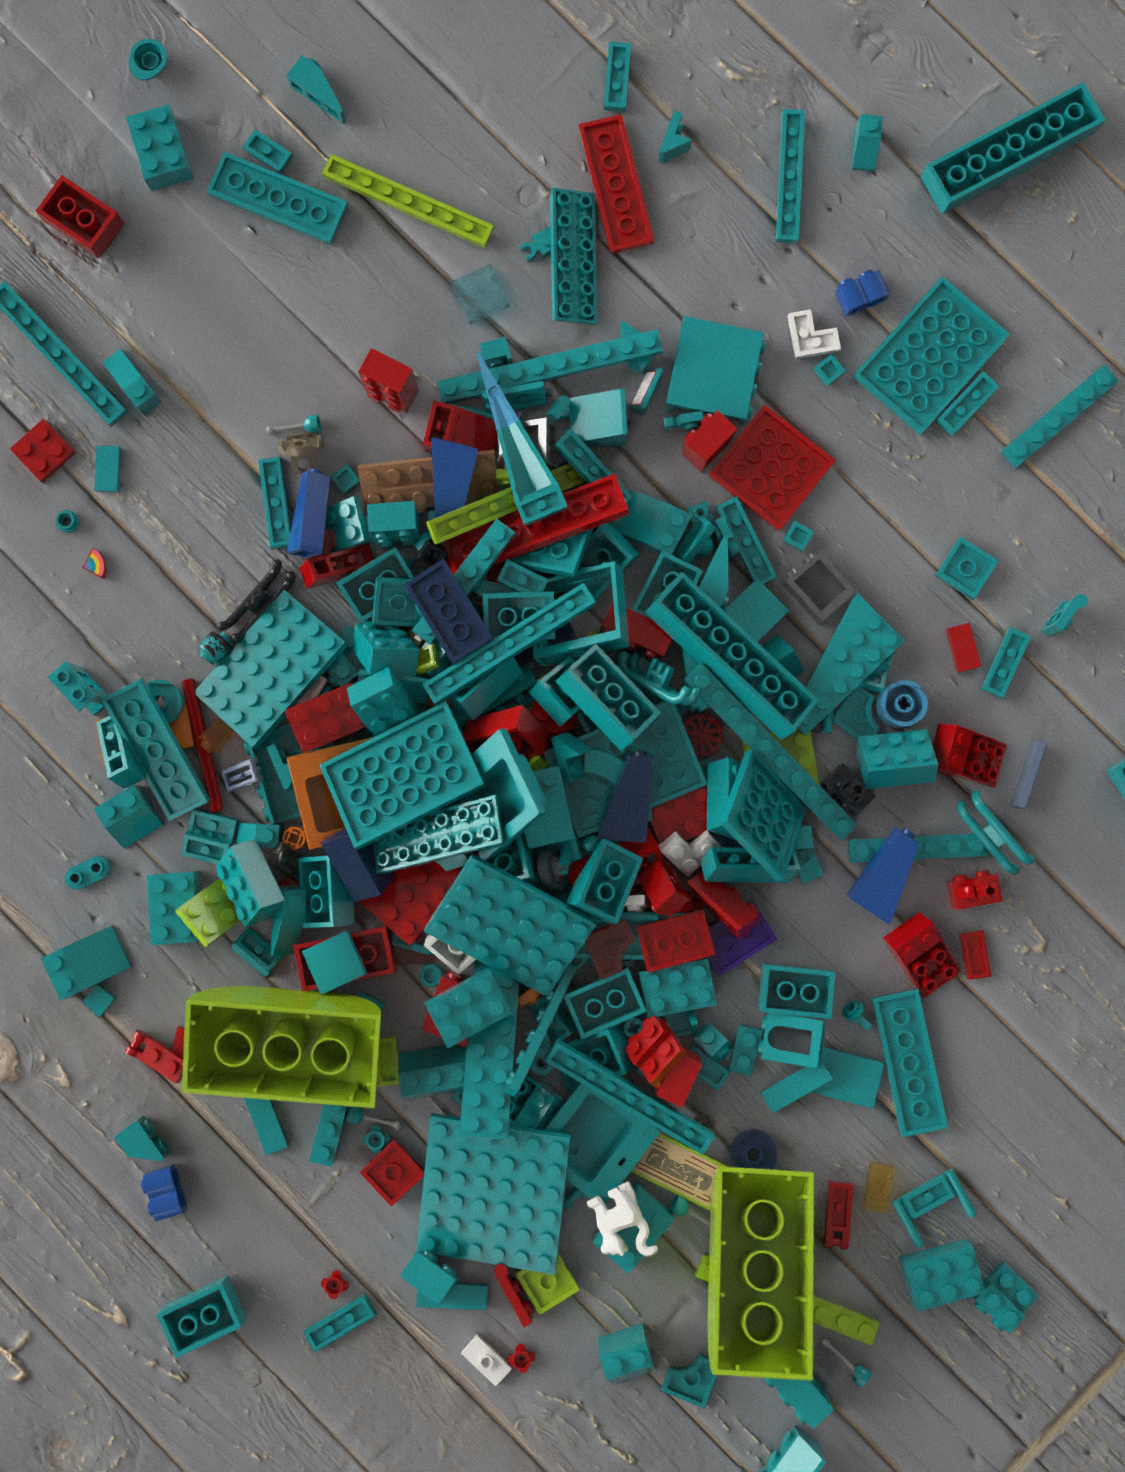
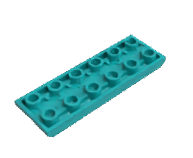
M552 188L550 194L553 321L597 325L595 193Z
M497 795L436 810L373 842L377 874L389 873L502 845L504 839Z

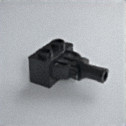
M844 763L839 764L820 783L824 787L823 790L832 799L835 798L840 803L839 806L847 815L857 816L876 797L870 789H865L864 783Z

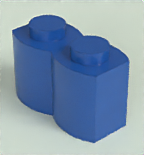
M867 270L859 275L860 278L853 280L847 278L839 283L835 294L846 317L861 312L866 308L874 307L888 299L890 293L879 270L873 272L872 270Z
M175 1164L147 1172L143 1175L141 1187L143 1192L147 1193L149 1197L148 1212L151 1217H154L155 1221L181 1214L187 1210L186 1199Z

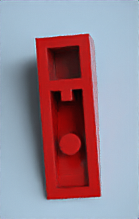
M364 544L309 558L301 565L299 570L306 588L310 589L342 579L374 560L369 544Z

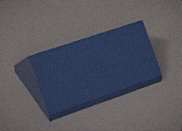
M346 827L320 842L353 902L381 895L394 879L392 872L377 874L373 843L356 850Z

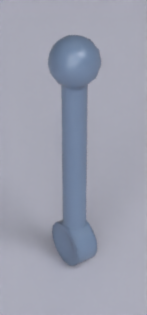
M551 388L545 390L546 397L553 395ZM532 407L515 410L514 412L518 419H521L522 414Z

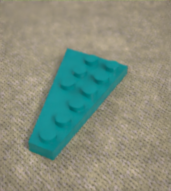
M857 592L854 594L806 686L819 701L797 728L804 736L905 641Z

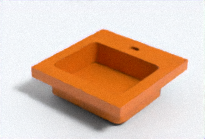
M371 738L287 757L309 850L322 847L321 841L345 828L320 764Z

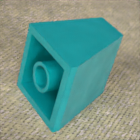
M625 388L569 398L571 400L568 406L570 410L566 414L565 419L570 420V428H566V432L572 429L588 448L626 445Z
M643 1323L598 1337L599 1357L606 1380L613 1385L657 1371Z

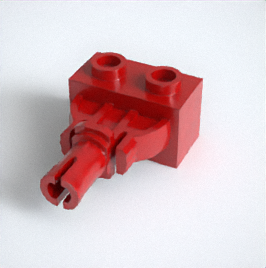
M658 859L638 877L643 886L641 888L643 893L650 899V906L657 914H663L671 918L678 912L687 913L704 909L701 902L693 899L688 890H684L673 868Z
M989 870L975 872L976 876L967 878L966 874L952 876L953 881L946 882L951 909L960 910L1003 902L998 874L990 873Z

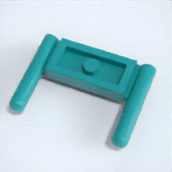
M953 1169L945 1171L944 1174H939L892 1201L910 1238L918 1248L923 1246V1240L911 1219L923 1215L952 1199L955 1195H957L969 1218H974L977 1215Z

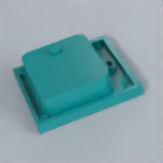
M507 729L497 730L472 754L486 786L455 801L459 805L497 795L504 843L478 850L480 857L485 861H490L546 813V798L526 757L518 754Z
M580 1082L543 1129L544 1131L571 1135L566 1180L591 1199L600 1196L605 1205L610 1200L608 1191L616 1187L619 1188V1185L622 1184L661 1132L658 1128Z

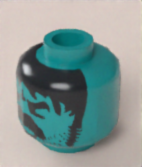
M212 631L199 644L201 650L199 654L211 665H214V663L222 664L233 650V646L230 644L233 640L223 631L220 634Z

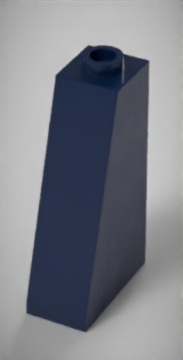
M633 750V754H626L597 830L598 839L646 842L653 757L647 755L648 751Z

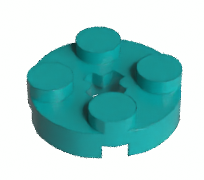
M161 679L148 682L147 686L154 699L157 701L162 696V699L165 701L161 711L168 724L176 722L184 707V698L180 688L169 681Z

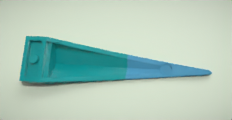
M478 354V361L515 504L524 525L528 526L568 509L557 481L534 446L483 358Z

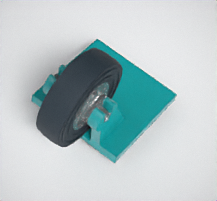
M576 836L572 840L533 848L537 858V872L543 886L550 892L564 889L568 882L570 864L572 861L583 858Z

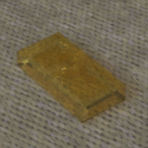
M870 1161L862 1205L863 1210L887 1214L895 1168L893 1165Z

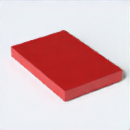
M704 909L635 926L648 973L716 955Z

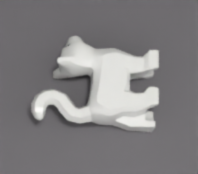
M630 1181L619 1185V1189L616 1187L608 1191V1196L616 1202V1206L612 1209L607 1208L600 1196L587 1201V1205L590 1208H594L596 1212L597 1227L603 1236L601 1251L604 1255L619 1253L622 1256L624 1252L628 1251V1247L618 1234V1231L631 1226H637L640 1230L636 1238V1248L640 1254L644 1256L656 1254L658 1251L657 1246L647 1247L645 1244L650 1231L637 1205L636 1194Z

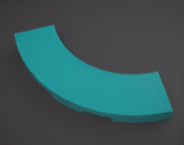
M591 748L592 751L584 754L583 771L600 775L615 785L623 761L610 753ZM650 803L648 821H652V811Z

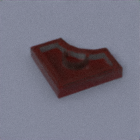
M626 918L619 920L618 924H609L591 932L585 941L601 980L623 971L621 965L623 952L628 945L635 941Z

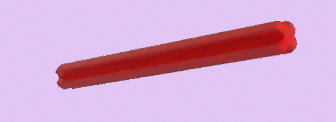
M189 678L181 683L205 789L211 799L208 801L211 812H218L223 810L224 806L199 697L196 695V683L194 679Z

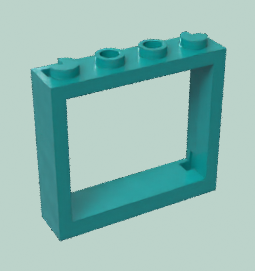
M615 561L603 562L601 565L593 567H582L577 571L575 578L561 575L546 578L549 581L543 592H554V594L572 590L582 583L585 586L612 580L616 630L548 646V639H541L533 644V658L542 666H548L563 662L569 656L572 659H578L594 644H597L603 652L629 647L623 570Z

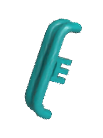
M622 651L620 653L618 668L631 681L668 703L690 705L699 698L701 689L698 687L693 688L691 693L690 688L687 686L682 687L680 692L669 687L674 668L667 666L666 663L661 662L659 659L654 658L647 673H645L638 666L639 653H632L629 661L630 669L627 666L628 652Z
M974 790L971 798L977 810L987 820L983 829L968 812L966 802L960 800L957 803L960 817L1008 873L1018 874L1020 866L1018 864L1013 865L998 848L1004 843L1008 845L1024 864L1031 865L1035 862V856L1033 854L1028 855L985 805L979 790Z

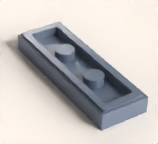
M1039 740L1031 742L1011 807L1017 809L1027 807L1047 743Z

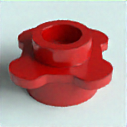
M334 1270L331 1276L322 1279L321 1287L324 1288L330 1299H336L342 1291L348 1290L349 1283L344 1281L339 1270Z
M519 1343L516 1345L514 1353L508 1356V1363L513 1365L519 1372L525 1373L528 1371L531 1362L535 1361L536 1355L533 1351H528L524 1344Z

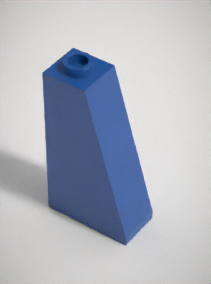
M436 437L432 438L435 518L465 506L478 448Z
M310 469V471L301 474L287 548L288 554L304 558H311L322 554L330 476L323 475L321 470Z
M897 827L893 828L846 893L851 900L887 924H890L919 847V843L913 839L916 835L905 827L902 831Z

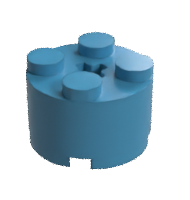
M901 680L886 686L879 693L876 700L878 718L892 728H906L918 723L925 716L928 709L926 694H924L918 684L908 680ZM901 700L902 704L905 705V708L901 709V706L898 705V702Z

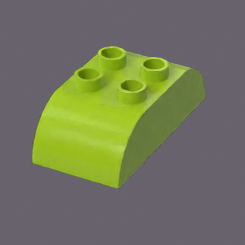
M225 986L197 992L186 999L182 1093L375 1108L381 1010L375 1003L367 999L343 993L326 992L320 994L319 991L257 986Z
M720 1166L716 1168L710 1209L707 1319L709 1362L713 1375L813 1381L814 1172Z

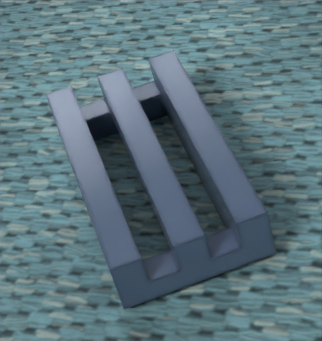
M257 757L222 770L228 793L264 780L263 775L259 776L258 774L261 769L260 766L256 767ZM247 766L250 767V770L229 778L228 774ZM252 775V778L233 786L231 785L232 782Z

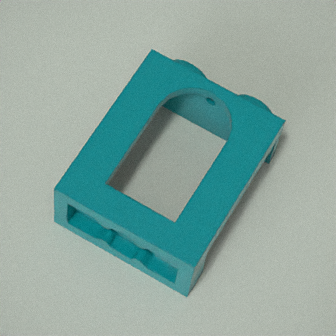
M64 661L48 676L51 682L79 712L86 707L92 715L97 716L105 709L101 699L107 696V693L83 667Z
M767 1013V1016H764L762 1020V1030H765L764 1040H760L758 1052L762 1054L761 1059L820 1069L826 1021ZM785 1026L812 1031L810 1054L773 1048L770 1045L772 1028Z

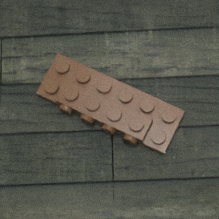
M494 450L479 451L477 453L465 506L477 501L478 498H485L499 492V485H497L496 481L497 468ZM432 457L358 465L365 511H367V504L414 501L419 513L428 511V507H435Z

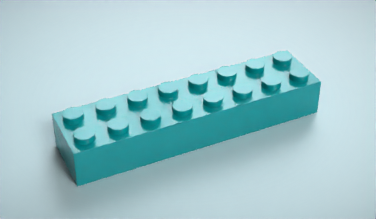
M1082 82L927 164L920 177L941 214H944L1095 134L1106 119L1085 83Z
M683 572L665 588L645 611L658 626L698 663H702L732 695L781 740L795 732L819 701Z

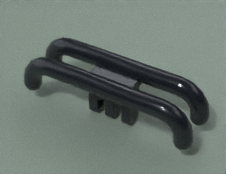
M279 559L273 561L271 570L225 621L218 623L220 630H228L248 609L255 614L241 631L232 635L234 642H241L246 632L283 590L288 592L293 586L296 574L293 571H289L285 581L271 597L264 592L282 569L283 565Z

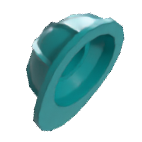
M142 39L131 48L128 64L131 74L136 79L142 81L156 77L165 69L168 60L167 51L157 40Z

